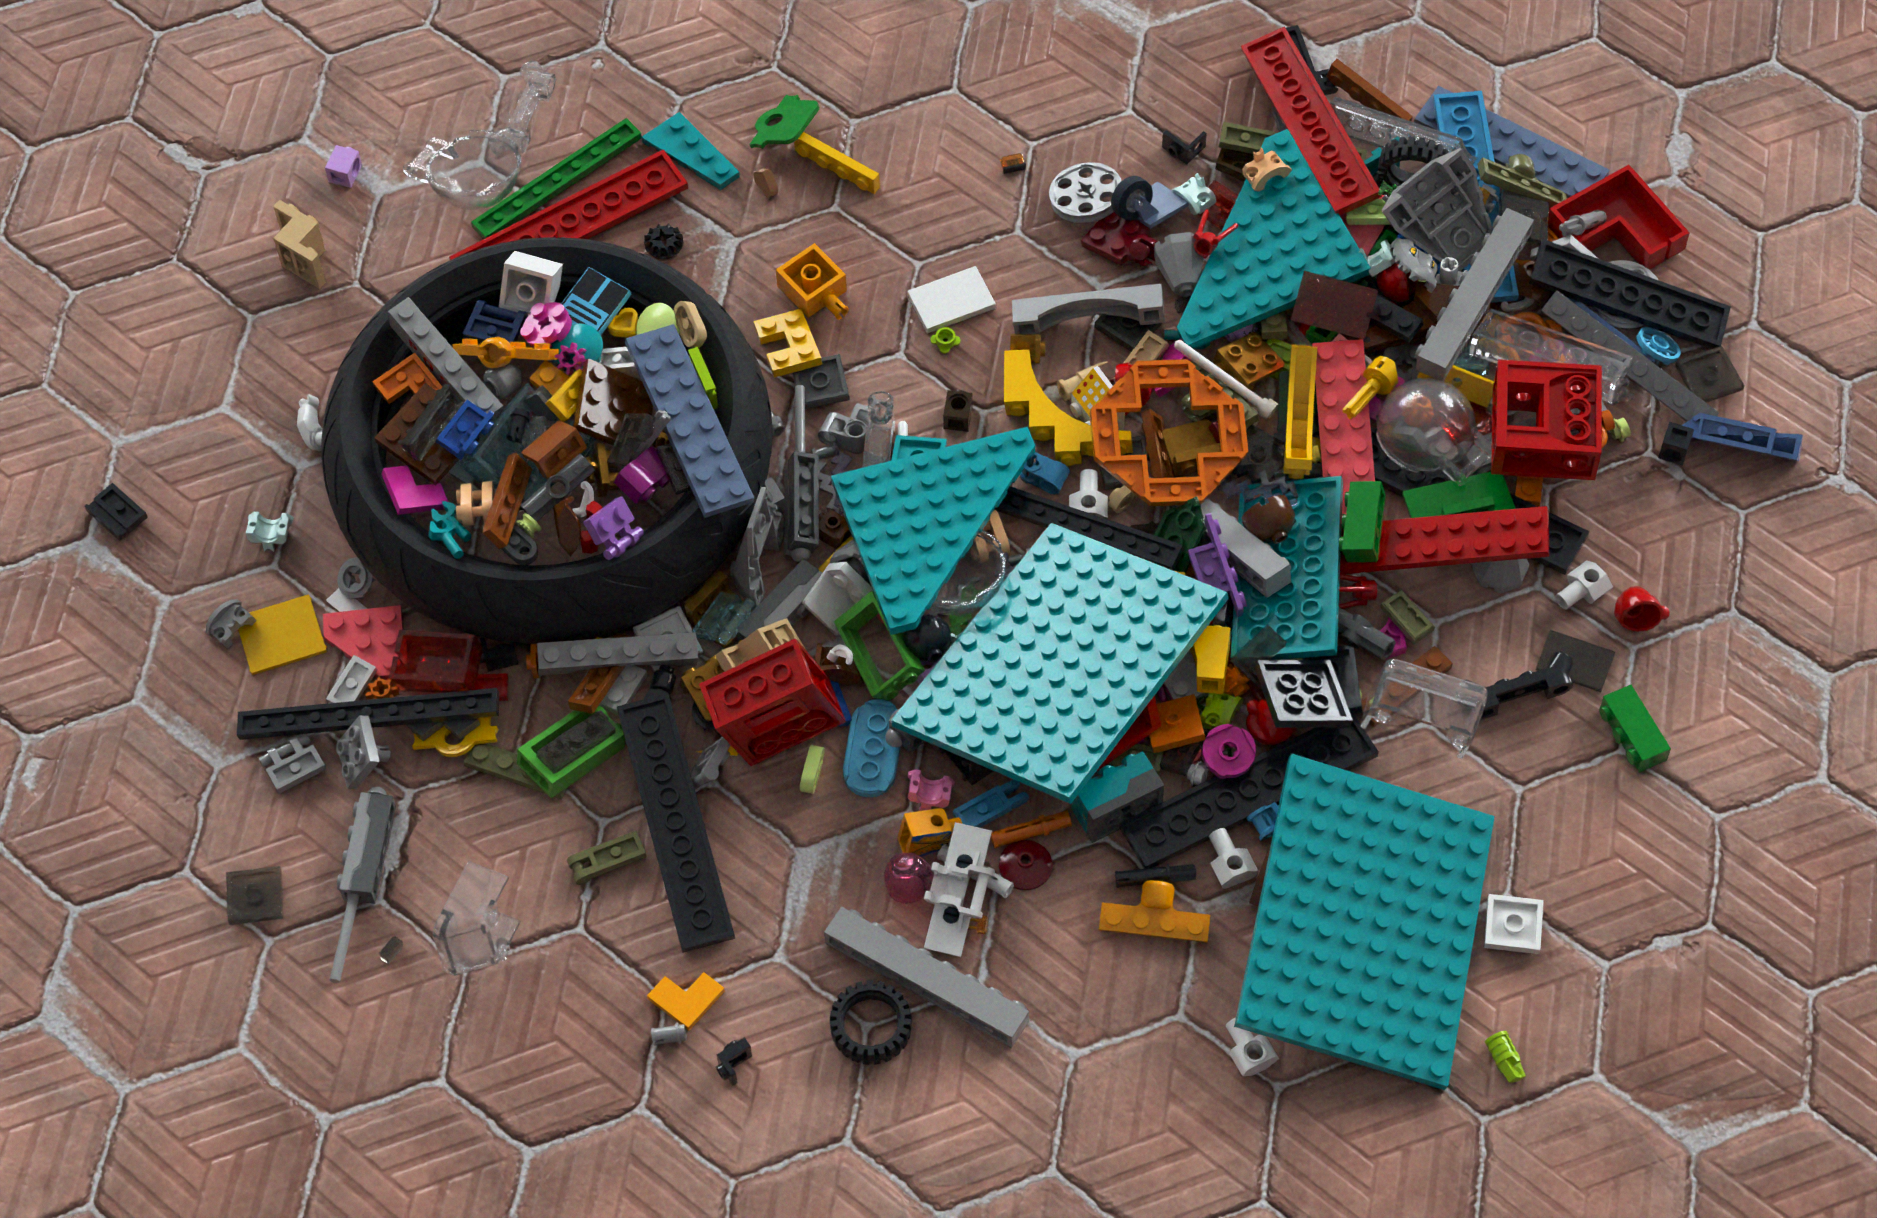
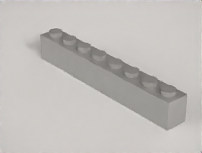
M1506 208L1502 216L1498 215L1492 226L1494 230L1491 234L1487 233L1481 244L1482 250L1480 253L1476 251L1470 263L1471 268L1469 271L1465 270L1459 281L1461 285L1458 290L1455 288L1452 290L1448 299L1449 305L1447 308L1442 307L1437 317V325H1432L1429 328L1425 345L1420 344L1414 356L1417 359L1415 370L1442 382L1445 380L1529 239L1534 219L1509 208Z
M841 906L824 931L825 943L1011 1048L1029 1023V1011L1021 1002L1016 1000L1010 1001L1003 997V994L996 988L985 987L974 976L958 972L951 963L947 961L941 962L933 958V955L926 949H917L910 945L909 941L900 935L894 936L887 932L881 924L877 922L871 923L863 919V916L856 910H847Z

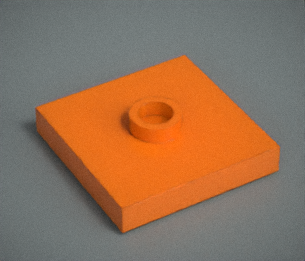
M1195 694L1157 704L1161 727L1150 734L1154 753L1206 739Z

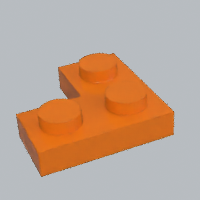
M413 353L372 381L374 387L388 404L409 390L415 395L425 383L441 395L446 394L443 386L416 353Z

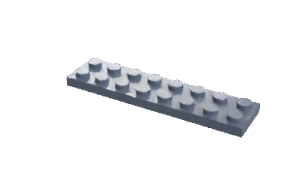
M1438 86L1415 117L1414 125L1439 137L1433 96L1453 92ZM1485 109L1495 163L1505 166V163L1509 164L1508 159L1511 156L1525 154L1534 162L1537 180L1562 190L1567 198L1609 175V169Z
M672 324L626 338L625 345L655 411H666L671 417L664 430L704 518L753 503L754 495L675 325Z

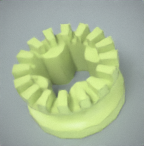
M524 513L522 515L523 519L517 520L515 523L533 538L535 536L534 532H539L541 527L529 514Z

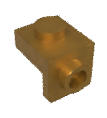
M1011 334L1010 350L1029 349L1031 361H1035V364H1040V357H1045L1046 342H1041V334Z

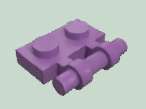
M622 496L615 498L583 522L595 545L605 544L607 549L603 552V555L608 560L622 555L625 552V548L634 546L644 534L641 527L638 526L631 529L629 523L635 518ZM618 532L620 534V540L616 539L615 533Z

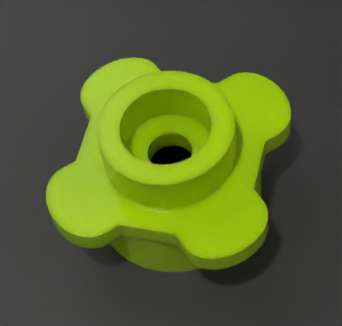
M943 327L937 330L935 335L931 336V343L937 345L941 353L946 354L949 353L953 346L960 344V337L955 336V332L951 328Z

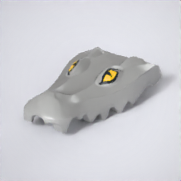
M1395 239L1391 243V249H1393L1392 257L1395 258L1394 262L1399 264L1398 269L1404 273L1410 272L1409 279L1412 281L1418 279L1420 281L1426 280L1424 286L1428 288L1427 291L1432 293L1436 288L1435 276L1438 270L1432 254H1425L1416 248L1412 240Z

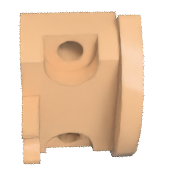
M1262 148L1257 153L1253 152L1254 160L1247 163L1242 169L1244 177L1252 185L1254 191L1263 190L1270 178L1276 175H1281L1282 178H1285L1292 171L1290 166L1284 164L1274 151L1271 150L1264 154Z

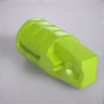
M1501 1031L1487 1038L1485 1044L1492 1054L1496 1066L1504 1074L1508 1082H1519L1526 1077L1520 1062V1056L1516 1052L1508 1032Z

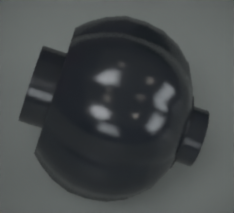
M924 613L916 629L903 632V640L907 648L919 660L936 662L942 658L943 653L950 646L951 631L944 619Z

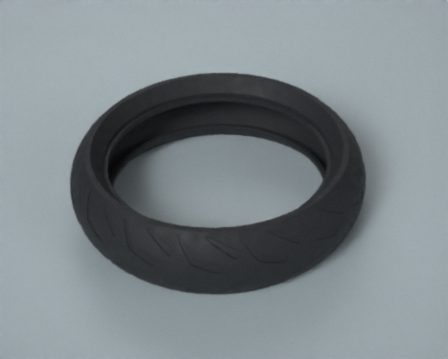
M532 238L484 247L443 263L404 287L370 319L346 353L329 393L321 439L322 468L330 506L349 546L377 581L405 604L440 624L482 638L521 644L576 641L615 633L661 613L699 587L724 562L746 531L760 489L764 487L765 480H767L772 454L773 427L766 383L751 346L726 310L697 283L673 267L651 256L638 253L626 247L578 238ZM514 251L563 264L560 287L555 302L560 304L588 267L630 290L631 296L619 312L624 308H633L638 313V319L642 312L654 303H664L670 306L672 310H674L675 305L679 301L694 303L707 331L706 340L698 349L716 387L718 408L714 409L754 495L753 503L704 518L689 485L677 503L659 521L644 531L638 543L631 547L628 546L622 555L613 557L610 560L606 559L603 553L578 561L560 564L519 565L491 561L464 552L461 558L455 559L444 542L432 541L428 535L429 531L416 522L409 513L397 514L381 474L383 468H386L387 451L375 443L374 437L398 413L404 399L411 390L388 404L374 387L372 381L413 354L410 348L391 328L388 311L409 297L452 347L453 344H460L462 339H464L463 332L478 300L486 301L487 305L499 307L504 263ZM486 314L484 315L485 317H489V318L501 320V321L508 322V323L513 322V321H509V320H505V319H501V318L489 316V315H486ZM683 343V345H684V347H685L687 353H688V350H690V349H692V348H695V347H687V346Z

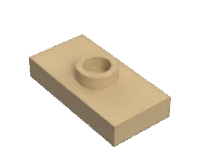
M1148 330L1124 363L1134 365L1136 361L1159 360L1168 349L1169 343Z

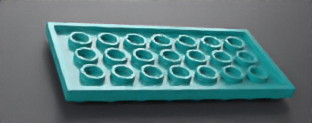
M1342 476L1292 480L1297 490V499H1295L1291 490H1285L1282 485L1262 488L1261 483L1240 485L1238 522L1243 527L1241 518L1248 509L1258 502L1263 506L1269 503L1267 498L1276 495H1286L1293 507L1295 522L1284 541L1278 544L1273 542L1267 543L1274 552L1289 561L1291 565V583L1267 598L1237 574L1238 582L1235 585L1238 592H1243L1247 606L1243 607V616L1237 617L1233 606L1231 660L1233 663L1337 655L1341 558L1339 538L1342 532L1343 505Z

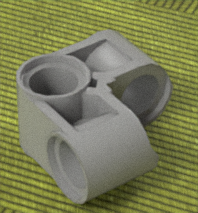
M857 403L853 408L850 418L836 412H830L817 436L826 445H833L852 453H861L864 451L874 427L879 428L882 420V411Z

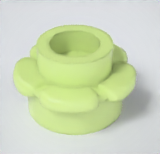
M1623 417L1620 419L1614 418L1615 428L1610 430V433L1615 440L1619 438L1621 442H1624L1625 438L1631 436L1629 425Z

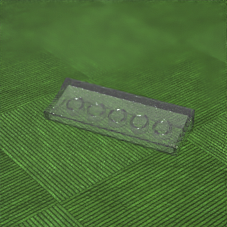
M1336 96L1330 103L1349 138L1383 149L1387 143H1391V140L1396 137H1405L1407 140H1409V137H1415V140H1419L1421 137L1425 138V142L1433 140L1435 145L1441 144L1443 149H1447L1449 153L1461 148L1472 164L1477 159L1467 151L1462 138Z
M1494 309L1488 312L1473 333L1469 355L1496 364L1499 359L1602 366V400L1612 403L1633 361L1632 356Z

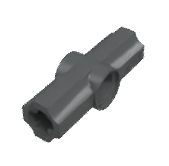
M581 454L577 455L556 475L550 477L547 483L521 504L520 507L538 522L556 504L566 499L577 486L595 472V469ZM555 482H560L564 484L565 491L562 494L556 495L551 492L550 486Z
M1339 607L1338 634L1347 644H1354V648H1362L1382 661L1389 658L1396 644L1395 640L1375 629L1364 617L1358 614L1353 616Z

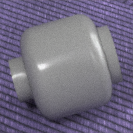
M509 363L502 368H490L484 374L483 383L497 399L503 400L521 388L522 374L516 365Z

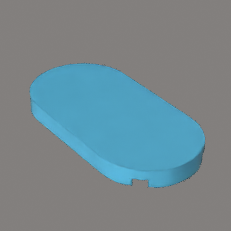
M872 699L865 702L864 705L854 711L851 718L843 764V778L846 786L853 793L862 797H877L886 793L893 786L896 779L901 746L891 747L888 745L885 735L889 730V719L898 709L893 703L883 699Z

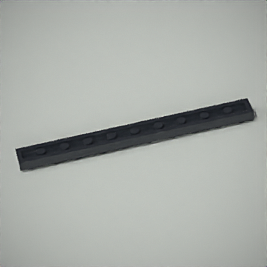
M497 688L240 711L238 712L237 737L239 740L343 731L348 730L359 715L369 716L372 728L499 716V691Z

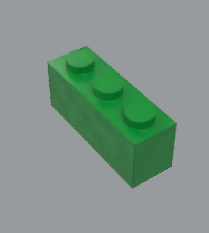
M1381 481L1350 482L1349 492H1345L1347 511L1346 514L1342 515L1344 535L1339 538V551L1343 552L1347 562H1378L1386 497Z
M1628 685L1603 696L1599 708L1600 715L1613 729L1612 733L1618 744L1621 743L1624 747L1628 762L1631 765H1635L1640 773L1667 761L1671 748L1633 686Z

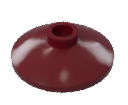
M1021 840L1010 844L1004 849L999 859L1001 877L1013 882V888L1036 889L1046 883L1052 873L1053 862L1050 853L1044 846L1034 841ZM1030 859V862L1028 864H1024L1021 862V860Z

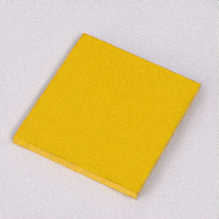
M309 594L249 612L257 621L252 626L249 624L241 626L238 631L250 667L249 671L252 675L327 652V646L324 643L311 602L312 598Z

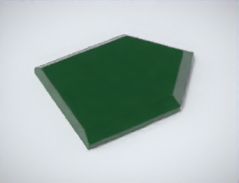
M1196 496L1188 500L1186 504L1178 508L1173 507L1165 511L1154 533L1155 536L1183 545V554L1174 571L1185 572V574L1191 563L1188 550L1199 547L1207 530L1198 497Z

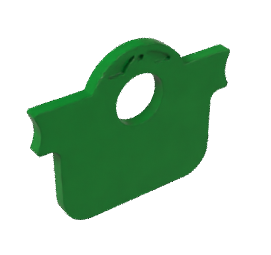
M786 95L777 108L765 112L758 118L755 124L758 133L750 142V147L763 149L767 144H790L795 142L819 111L818 102L814 100H800L798 95ZM782 117L779 123L767 126L768 122L772 119Z

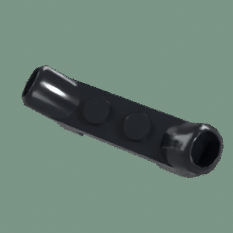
M1561 651L1553 652L1546 668L1536 672L1527 671L1511 680L1501 679L1488 687L1466 679L1461 682L1455 697L1457 703L1471 709L1474 719H1486L1498 715L1499 704L1543 690L1547 699L1570 691L1573 683L1569 673L1574 663L1570 655Z

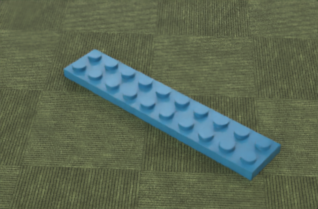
M1482 91L1436 94L1433 96V104L1440 144L1443 146V149H1447L1450 153L1461 148L1476 169L1478 185L1482 187L1485 184L1496 190L1495 194L1500 201L1498 203L1493 200L1492 203L1495 206L1491 213L1487 212L1491 226H1493L1498 215L1502 216L1504 211L1500 188L1493 184L1488 185L1480 179L1477 165L1482 157L1495 162ZM1470 263L1462 269V272L1470 270ZM1513 265L1491 303L1518 301L1519 294Z

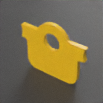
M491 717L478 718L480 725L468 733L463 741L458 744L450 745L446 743V737L451 732L443 726L424 741L416 734H413L415 740L412 747L413 750L436 748L443 756L458 757L469 752L475 744L498 742L496 734L499 729L497 726H490Z

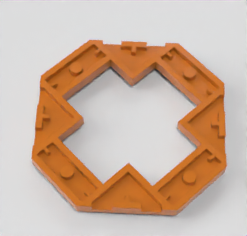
M1188 359L1136 361L1122 379L1120 378L1102 400L1097 402L1090 410L1094 461L1149 506L1184 505L1188 500L1196 496L1201 505L1248 454L1243 404L1236 398H1231L1223 391V387L1208 375L1204 376L1195 368L1196 366ZM1189 387L1191 410H1217L1221 452L1197 453L1198 477L1149 478L1147 455L1121 456L1117 413L1141 412L1140 388Z

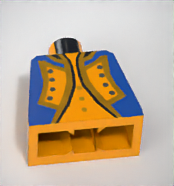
M942 808L904 813L897 839L905 861L938 852L944 844L948 845L955 822L962 824L960 817L948 819L945 810Z

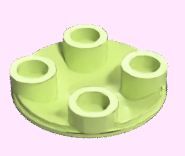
M654 303L648 306L637 321L636 335L672 324L675 325L679 334L680 329L676 325V316L672 308L664 303Z

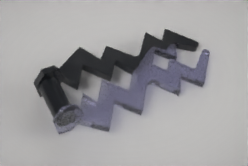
M1256 464L1237 465L1217 487L1219 491L1225 493L1227 499L1242 493L1245 503L1263 496L1266 504L1269 503L1267 498L1280 495V492L1272 495V491L1281 488L1283 495L1291 491L1295 499L1289 500L1292 506L1298 503V494L1294 481L1286 484L1285 477L1269 482L1265 470L1257 473ZM1249 473L1251 484L1261 481V486L1250 490L1247 480L1236 485L1235 479L1229 483L1227 481L1232 474H1237V478H1240Z

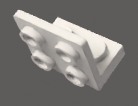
M847 562L829 563L802 604L835 636H838L840 633L834 621L869 592L873 591V589Z

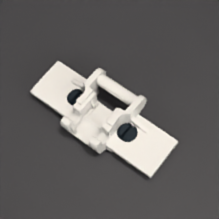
M955 822L945 865L933 862L931 871L934 872L931 889L926 891L924 896L925 901L935 904L924 949L961 957L970 919L972 917L981 919L983 915L981 908L988 879L993 874V870L984 868L992 830ZM971 875H976L978 879L970 909L962 907L969 878Z

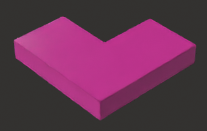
M408 466L383 468L381 474L398 515L431 511V509L444 510L442 502H448L441 483H438L436 486L434 484L416 486Z

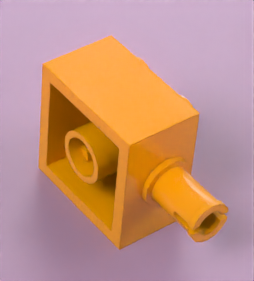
M815 243L776 269L777 287L799 309H802V312L808 318L823 307H826L838 320L848 314L849 308L838 299L839 296L847 291L846 274Z

